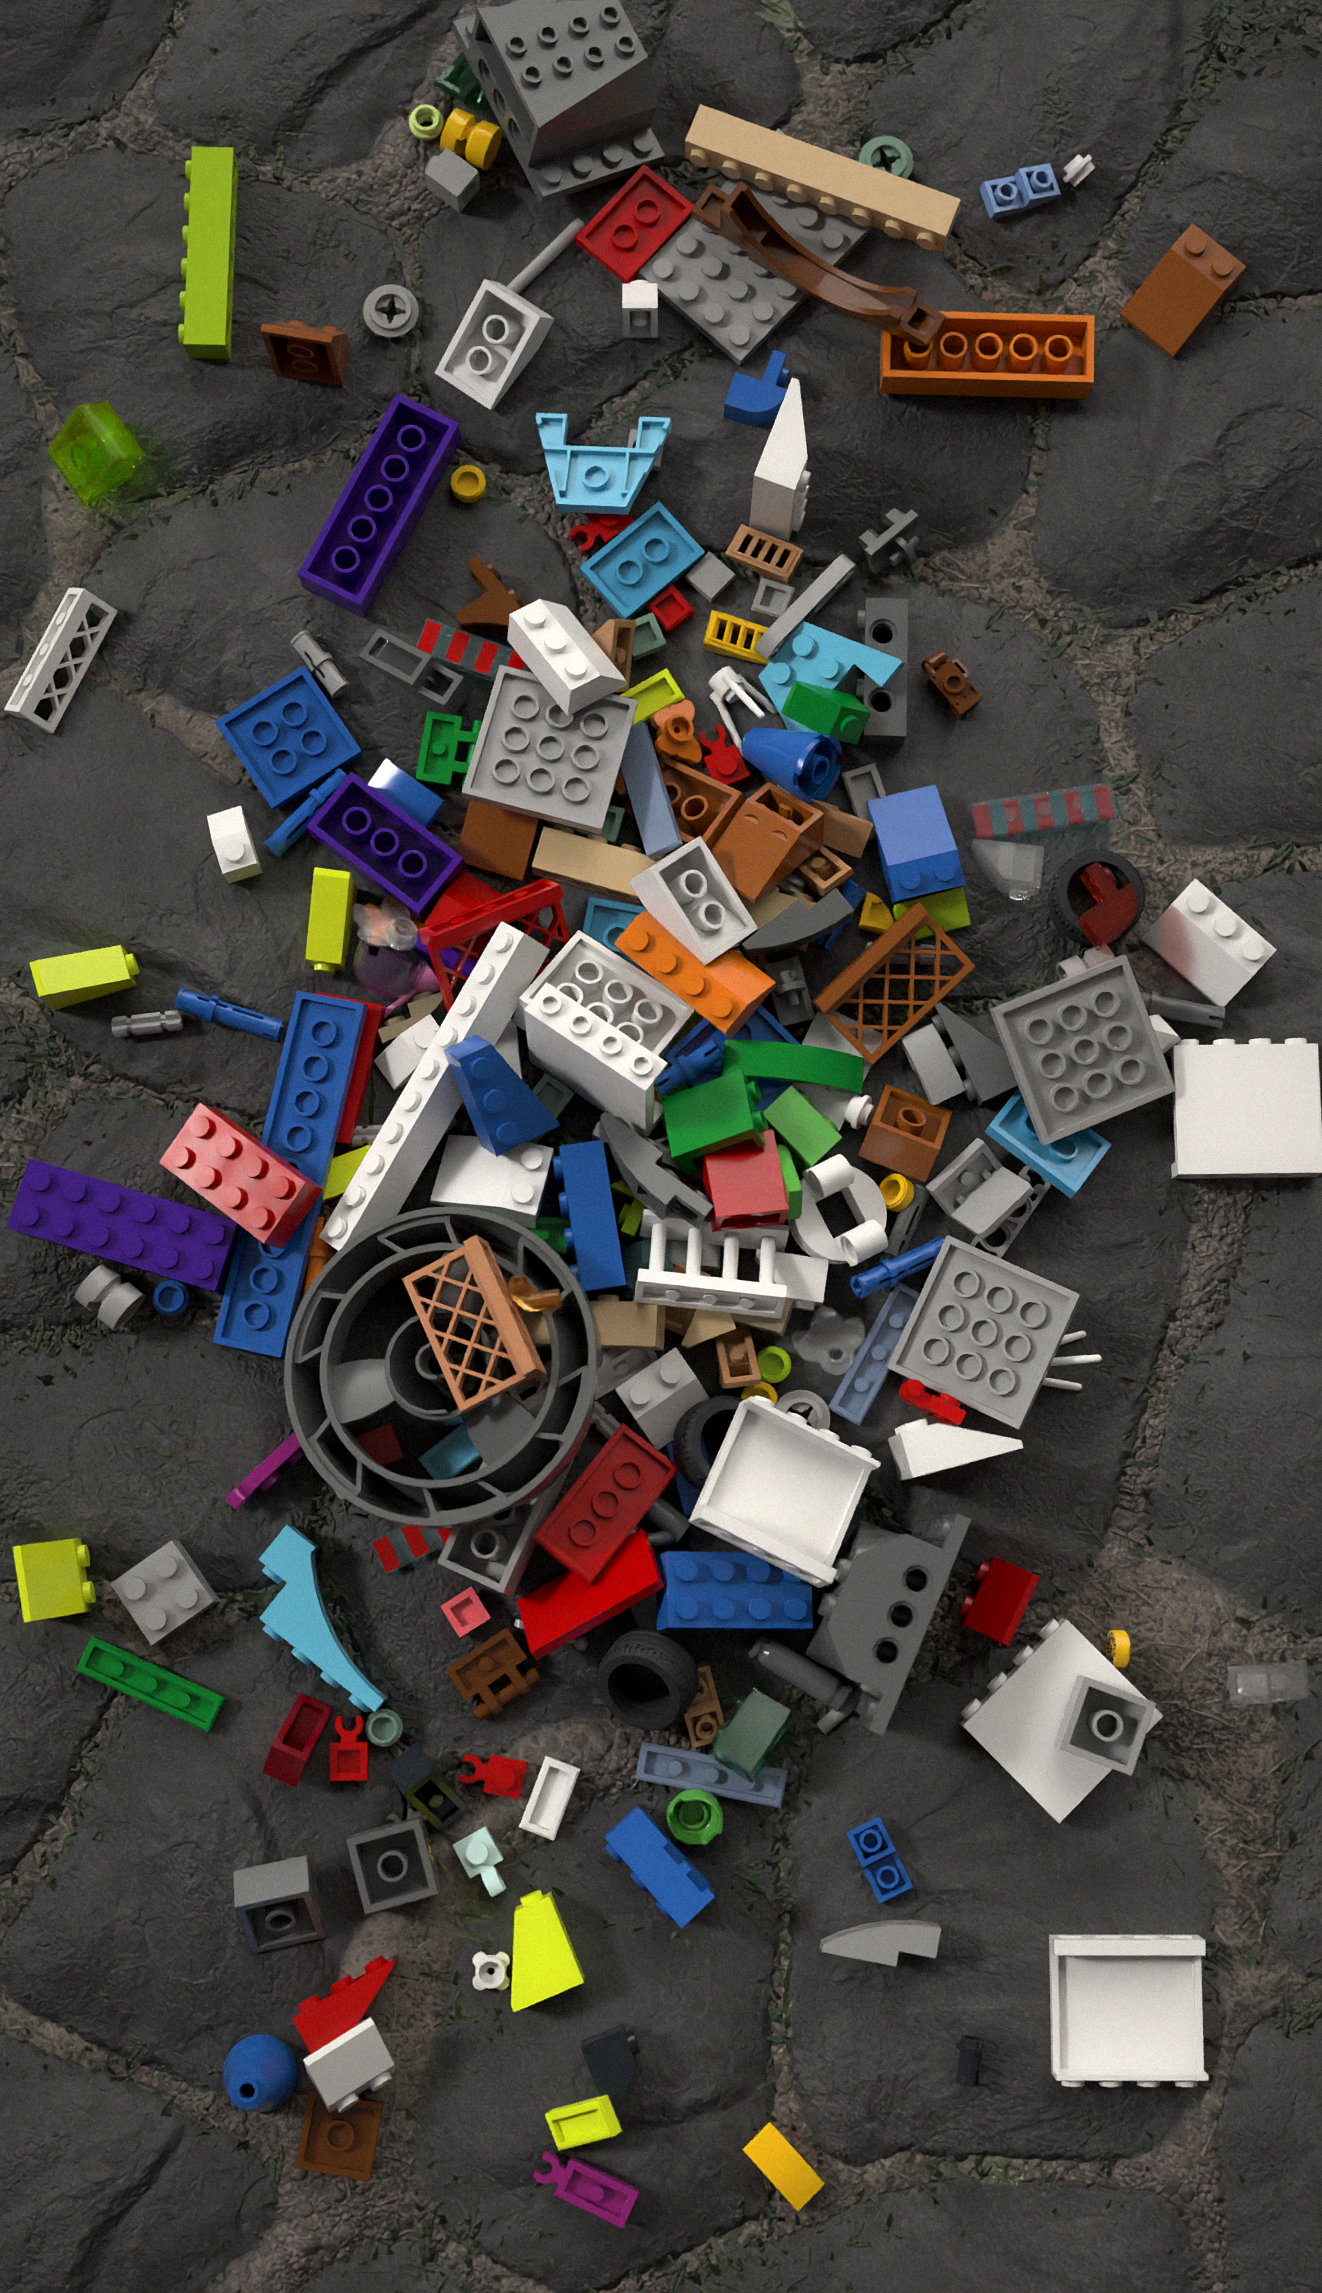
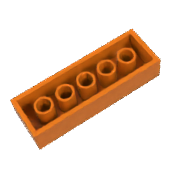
M938 311L946 316V320L927 347L881 329L880 393L1088 399L1094 383V316Z

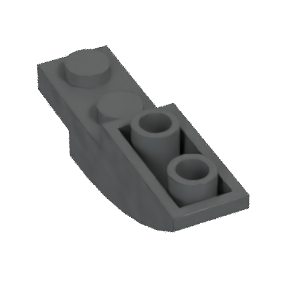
M605 1111L600 1118L598 1133L600 1139L603 1140L604 1150L612 1166L629 1190L661 1220H664L673 1211L696 1229L702 1231L710 1222L714 1207L709 1199L702 1192L691 1190L684 1185L673 1171L661 1168L664 1153L653 1140L646 1137L642 1138L631 1130L630 1125L624 1119L613 1117Z

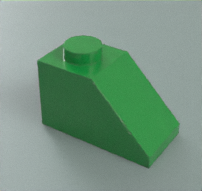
M797 680L794 681L781 710L783 715L820 734H827L839 741L856 745L871 715V712L853 694Z

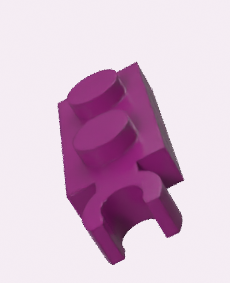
M295 1432L258 1465L238 1487L225 1497V1500L234 1509H239L261 1488L265 1492L268 1491L282 1478L278 1473L288 1463L292 1466L296 1465L306 1456Z
M551 2151L543 2152L542 2159L550 2162L553 2169L549 2173H543L535 2169L533 2177L536 2181L542 2184L557 2183L558 2185L554 2192L555 2196L621 2228L624 2227L639 2194L638 2188L572 2156L565 2166L560 2163L555 2153Z

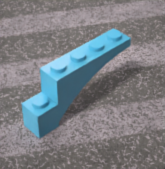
M286 1525L259 1558V1561L265 1565L262 1571L278 1584L282 1580L287 1582L259 1619L266 1624L262 1629L278 1642L283 1638L294 1647L291 1653L304 1664L309 1665L313 1662L321 1668L323 1672L320 1676L328 1684L336 1689L342 1685L352 1693L349 1700L359 1709L367 1712L370 1708L376 1712L386 1701L387 1697L368 1681L354 1664L339 1641L330 1622L320 1592L315 1553L320 1547L294 1526Z

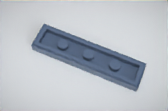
M641 721L631 728L621 763V770L646 855L651 860H654L683 846L648 726Z
M899 1281L893 1287L828 1406L830 1411L860 1426L890 1371L887 1368L888 1363L920 1293Z
M642 1741L635 1779L687 1790L692 1788L704 1789L712 1795L781 1808L788 1770Z

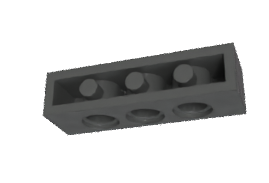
M866 598L864 609L857 611V631H863V645L896 657L906 664L886 688L879 686L863 671L862 678H856V698L862 699V704L871 712L861 734V745L904 746L907 734L908 599ZM883 632L890 637L891 641L881 644L874 640L873 635ZM876 700H883L889 705L890 709L886 712H878L871 704Z

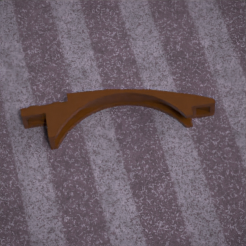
M739 181L730 195L710 183L691 210V217L748 252L750 261L801 291L886 332L927 347L946 320L945 315L917 298V291L909 286L898 288L872 284L835 268L813 254L789 235L769 215L756 199L749 186Z
M477 555L467 563V569L470 578L483 592V595L455 615L457 627L465 634L482 633L508 636L509 616L511 613L521 609L523 602L512 588L506 590L499 582L501 576L491 562L484 564ZM531 600V601H530L528 604H526L525 606H527V605L533 603L534 601ZM619 770L613 791V796L620 804L626 801V789L621 770Z

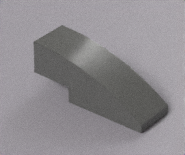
M380 628L377 629L359 655L361 660L382 675L445 714L456 716L473 691L463 676L438 664L431 655Z
M837 888L808 910L798 899L743 942L741 951L745 956L766 955L804 945L828 934L851 919L854 909Z

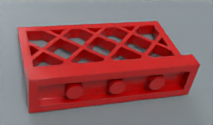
M544 878L418 930L422 943L428 947L447 1012L450 1011L455 1002L452 989L457 978L459 977L466 981L469 978L460 974L468 955L471 954L479 959L481 957L480 954L471 950L477 936L484 933L493 936L494 933L491 931L498 928L501 921L508 925L516 920L524 923L525 925L521 932L528 936L532 928L545 933L541 944L547 948L552 938L561 941L562 948L568 943L571 938L560 899L564 898L560 884ZM551 906L553 919L548 929L546 930L535 925L534 923L540 911ZM454 946L460 949L461 953L453 969L444 966L440 952ZM545 958L544 962L546 963L541 965L534 979L542 973L552 960ZM446 972L451 973L449 978H447Z

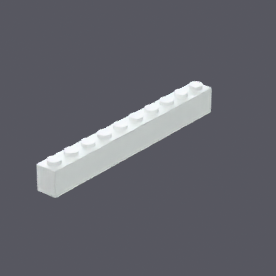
M502 921L500 922L319 1238L339 1251L353 1238L370 1227L397 1216L463 1102L443 1050L474 1035L481 1037L494 1047L515 1012L519 998L530 986L550 949Z

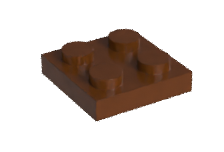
M310 2088L295 2168L369 2182L385 2101L358 2096L359 2101L349 2109L340 2113L338 2109H335L329 2113L316 2088Z

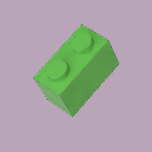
M791 1085L763 1111V1114L767 1121L768 1130L773 1129L776 1145L786 1144L793 1163L804 1172L815 1165L842 1137L838 1133L836 1124L829 1117L821 1116L812 1107L813 1102L810 1097L802 1090H796Z

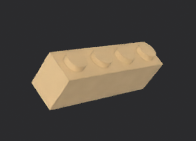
M527 1294V1300H515L535 1348H551L550 1335L545 1318L533 1295ZM597 1295V1301H589L600 1332L602 1349H629L634 1347L633 1349L664 1350L666 1307L658 1304L634 1302L635 1296H633V1302L619 1301V1296Z

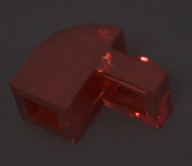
M1097 861L1087 867L1080 878L1098 904L1082 914L1077 923L1095 949L1099 951L1120 937L1130 925L1136 913L1137 899L1131 883L1118 890L1115 887L1117 880L1113 873L1107 867L1102 868Z

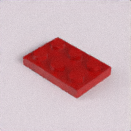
M643 164L576 236V244L621 282L629 284L639 275V271L692 218L691 210L694 205Z

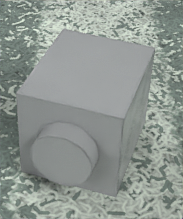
M447 147L439 156H433L426 166L427 189L459 213L481 188L479 171Z

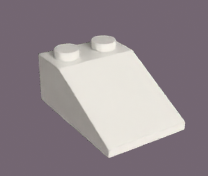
M484 279L435 373L488 409L493 410L538 351L555 319L501 283Z
M701 836L678 848L629 881L648 913L704 965L758 929Z
M449 1135L430 1203L445 1207H465L487 1211L508 1218L521 1226L535 1229L553 1166L554 1148L526 1142L496 1157L481 1146L478 1137Z

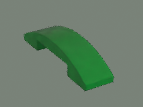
M724 1040L723 1042L725 1059L722 1060L721 1077L742 1069L747 1078L752 1081H757L761 1078L826 1087L828 1091L862 1094L865 1058L836 1050L792 1043L757 1040Z

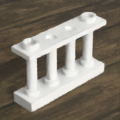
M644 1209L640 1236L651 1237L649 1270H638L634 1302L781 1319L786 1300L787 1285L774 1284L775 1252L784 1253L789 1226L771 1225L712 1232L711 1223L709 1222L702 1231H699L674 1212H670L664 1220H661L649 1209ZM666 1239L688 1242L686 1274L664 1271ZM702 1244L724 1246L722 1278L700 1275ZM739 1248L761 1249L759 1282L737 1280Z

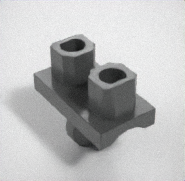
M893 508L882 520L887 531L879 536L873 530H867L858 538L860 549L867 557L869 568L876 575L889 564L896 566L900 561H903L911 566L917 561L914 550L921 544L919 539L923 536V532L918 524L919 515L912 509L905 514Z
M795 956L783 961L764 964L765 974L777 983L770 994L778 1022L783 1027L815 1019L799 957Z

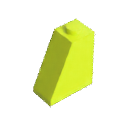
M314 867L305 956L308 965L314 967V972L334 975L335 970L345 971L358 887L351 872Z
M121 945L29 962L38 996L53 1010L137 986L134 975L139 974L138 965L133 953L128 954Z
M541 1890L529 1893L520 1898L522 1904L516 1906L511 1992L513 2012L584 1983V1973L551 1892L542 1895Z

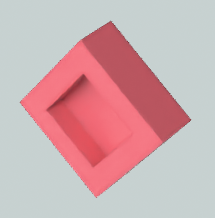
M473 1586L440 1606L459 1638L492 1618Z

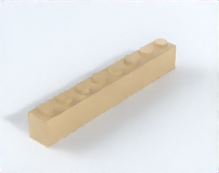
M701 104L685 140V158L699 167L709 166L722 171L729 178L745 179L753 182L762 190H775L786 194L789 199L795 202H808L819 206L825 213L832 215L838 213L849 217L853 222L861 226L871 225L884 230L887 235L893 238L903 237L912 240L926 250L936 249L943 252L958 214L961 201L959 198Z
M553 825V828L543 827L532 864L533 875L643 905L629 881L668 856L662 855L651 860L647 855L641 854L642 850L633 845L622 844L621 848L607 844V839L593 834H588L587 838L574 835L572 829L562 825ZM776 886L756 903L737 893L758 927L749 935L755 934L798 899L807 910L816 904L809 895L794 892L790 896L779 893V888ZM808 943L795 947V949L806 952Z

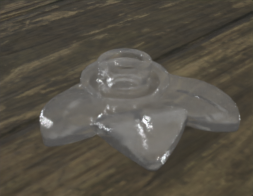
M390 894L384 897L380 909L357 903L354 904V919L362 927L357 932V936L364 942L375 947L390 946L400 951H407L415 946L418 939L417 927L410 920V912Z
M824 1305L819 1306L814 1312L811 1330L798 1331L792 1334L794 1347L804 1360L818 1362L824 1371L834 1375L843 1374L852 1367L855 1359L854 1351L863 1344L865 1339V1329L860 1317H854L843 1322L841 1316L834 1309ZM838 1350L843 1355L839 1360H832L829 1357L830 1353Z

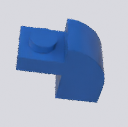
M773 349L762 381L735 372L724 403L723 417L751 426L764 425L776 419L787 392L785 385L790 373V368L785 367L787 354Z

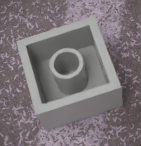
M171 1540L110 1583L151 1645L161 1643L220 1601L179 1540Z
M1078 1674L1053 1746L1132 1776L1156 1703Z

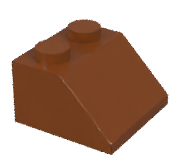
M886 1084L858 1156L868 1159L873 1164L883 1165L898 1171L906 1177L926 1182L940 1150L953 1110L938 1104L932 1105L928 1100Z

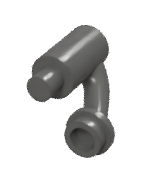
M658 1496L644 1515L646 1519L661 1530L657 1533H647L652 1547H663L675 1541L678 1542L691 1525L686 1516L660 1496ZM636 1525L628 1536L635 1533L639 1525Z

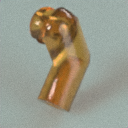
M522 1275L513 1276L508 1281L510 1298L527 1312L562 1307L561 1294L558 1288L539 1292Z

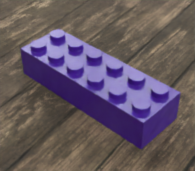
M396 393L298 572L303 589L365 619L462 440L459 423Z
M29 1158L6 1228L23 1235L222 1295L231 1268L240 1225L234 1220Z

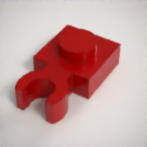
M586 513L585 519L589 524L573 527L569 532V538L573 541L579 536L586 537L588 541L579 547L580 553L586 555L593 550L597 540L600 539L606 546L630 526L633 520L629 515Z
M720 724L716 726V733L719 738L714 742L708 741L704 732L699 733L701 747L711 753L703 757L704 765L711 778L730 787L750 778L736 744L726 748V732Z
M338 1715L335 1720V1729L341 1736V1742L330 1743V1781L368 1780L369 1741H358V1735L364 1728V1718L362 1715H357L356 1727L353 1730H347L343 1725V1715Z
M491 1753L489 1764L483 1763L480 1757L475 1754L464 1755L463 1760L474 1763L476 1771L473 1775L460 1774L459 1780L461 1782L471 1784L478 1780H484L483 1792L515 1799L520 1798L527 1761Z

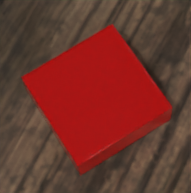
M673 584L645 605V610L648 613L653 612L658 625L666 635H669L695 613V610Z
M391 1423L357 1436V1440L364 1450L382 1466L405 1458Z

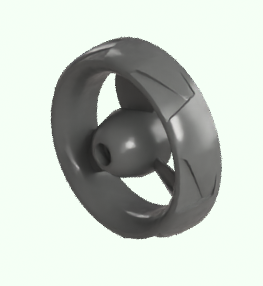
M450 1206L425 1208L389 1218L353 1238L329 1260L311 1283L299 1305L287 1341L284 1364L286 1403L291 1424L308 1460L320 1476L351 1503L369 1513L399 1524L431 1529L456 1528L480 1522L511 1507H518L534 1500L568 1468L578 1454L588 1434L594 1411L598 1369L603 1363V1351L597 1321L582 1285L562 1258L541 1238L514 1221L491 1212ZM477 1235L489 1243L507 1286H509L511 1274L517 1277L533 1295L545 1318L552 1349V1368L542 1408L535 1419L520 1402L504 1392L465 1413L460 1412L418 1314L406 1321L394 1334L387 1348L385 1359L355 1360L341 1364L345 1344L355 1321L374 1295L391 1280L416 1266L436 1261L465 1246L463 1243L465 1240ZM465 1258L453 1264L448 1278L465 1283L470 1269ZM443 1269L438 1271L437 1274L441 1275ZM438 1279L435 1280V1290L439 1282ZM474 1279L472 1286L478 1288V1285ZM446 1283L439 1303L456 1308L462 1287ZM470 1290L463 1311L479 1316L484 1304L482 1294ZM437 1308L432 1321L435 1330L447 1333L453 1312ZM489 1312V1313H488V1316H487V1319L490 1320L492 1317H491L490 1312ZM461 1315L454 1336L470 1341L477 1320ZM483 1327L478 1345L494 1350L496 1341L490 1332ZM438 1336L441 1344H443L444 1337ZM452 1340L447 1353L449 1362L461 1367L468 1346ZM475 1349L468 1370L485 1375L492 1354ZM499 1357L492 1378L501 1381L503 1364L502 1357ZM453 1369L455 1376L457 1378L459 1371ZM466 1374L461 1388L466 1400L478 1395L483 1379ZM490 1382L489 1388L497 1384ZM396 1401L407 1412L431 1424L451 1426L464 1423L474 1447L488 1466L477 1472L447 1480H421L401 1476L391 1472L375 1461L355 1438L348 1424L372 1416Z

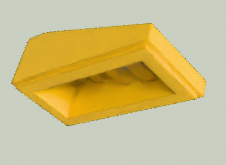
M712 610L704 638L703 651L767 666L771 660L767 661L754 650V647L769 628ZM719 627L725 628L723 641L716 639ZM733 630L739 632L736 645L730 643ZM747 634L753 635L750 650L743 648Z

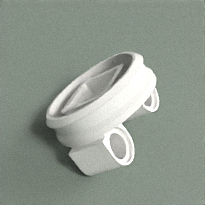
M837 1154L802 1172L804 1176L800 1180L803 1189L802 1216L799 1219H790L788 1223L794 1239L808 1255L827 1259L829 1264L849 1263L850 1267L888 1248V1239L884 1231L887 1221L886 1204L880 1189L867 1174L850 1166L849 1162L841 1154ZM841 1191L858 1226L833 1238L815 1203Z

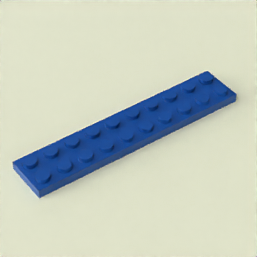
M302 991L296 992L261 1142L324 1190L283 1249L262 1243L240 1226L213 1343L285 1359L287 1341L296 1315L309 1260V1252L313 1243L368 1006L364 1003Z

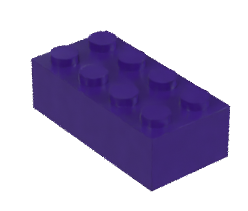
M353 772L346 777L306 826L313 839L420 922L426 919L441 895L466 869L463 857Z

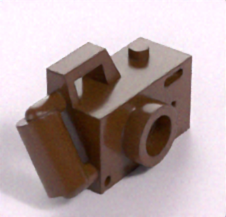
M938 650L921 662L923 671L930 675L927 681L928 686L958 720L980 703L982 695L968 681L967 678L970 672L957 657L951 661L947 658L945 652ZM944 664L938 671H935V669Z

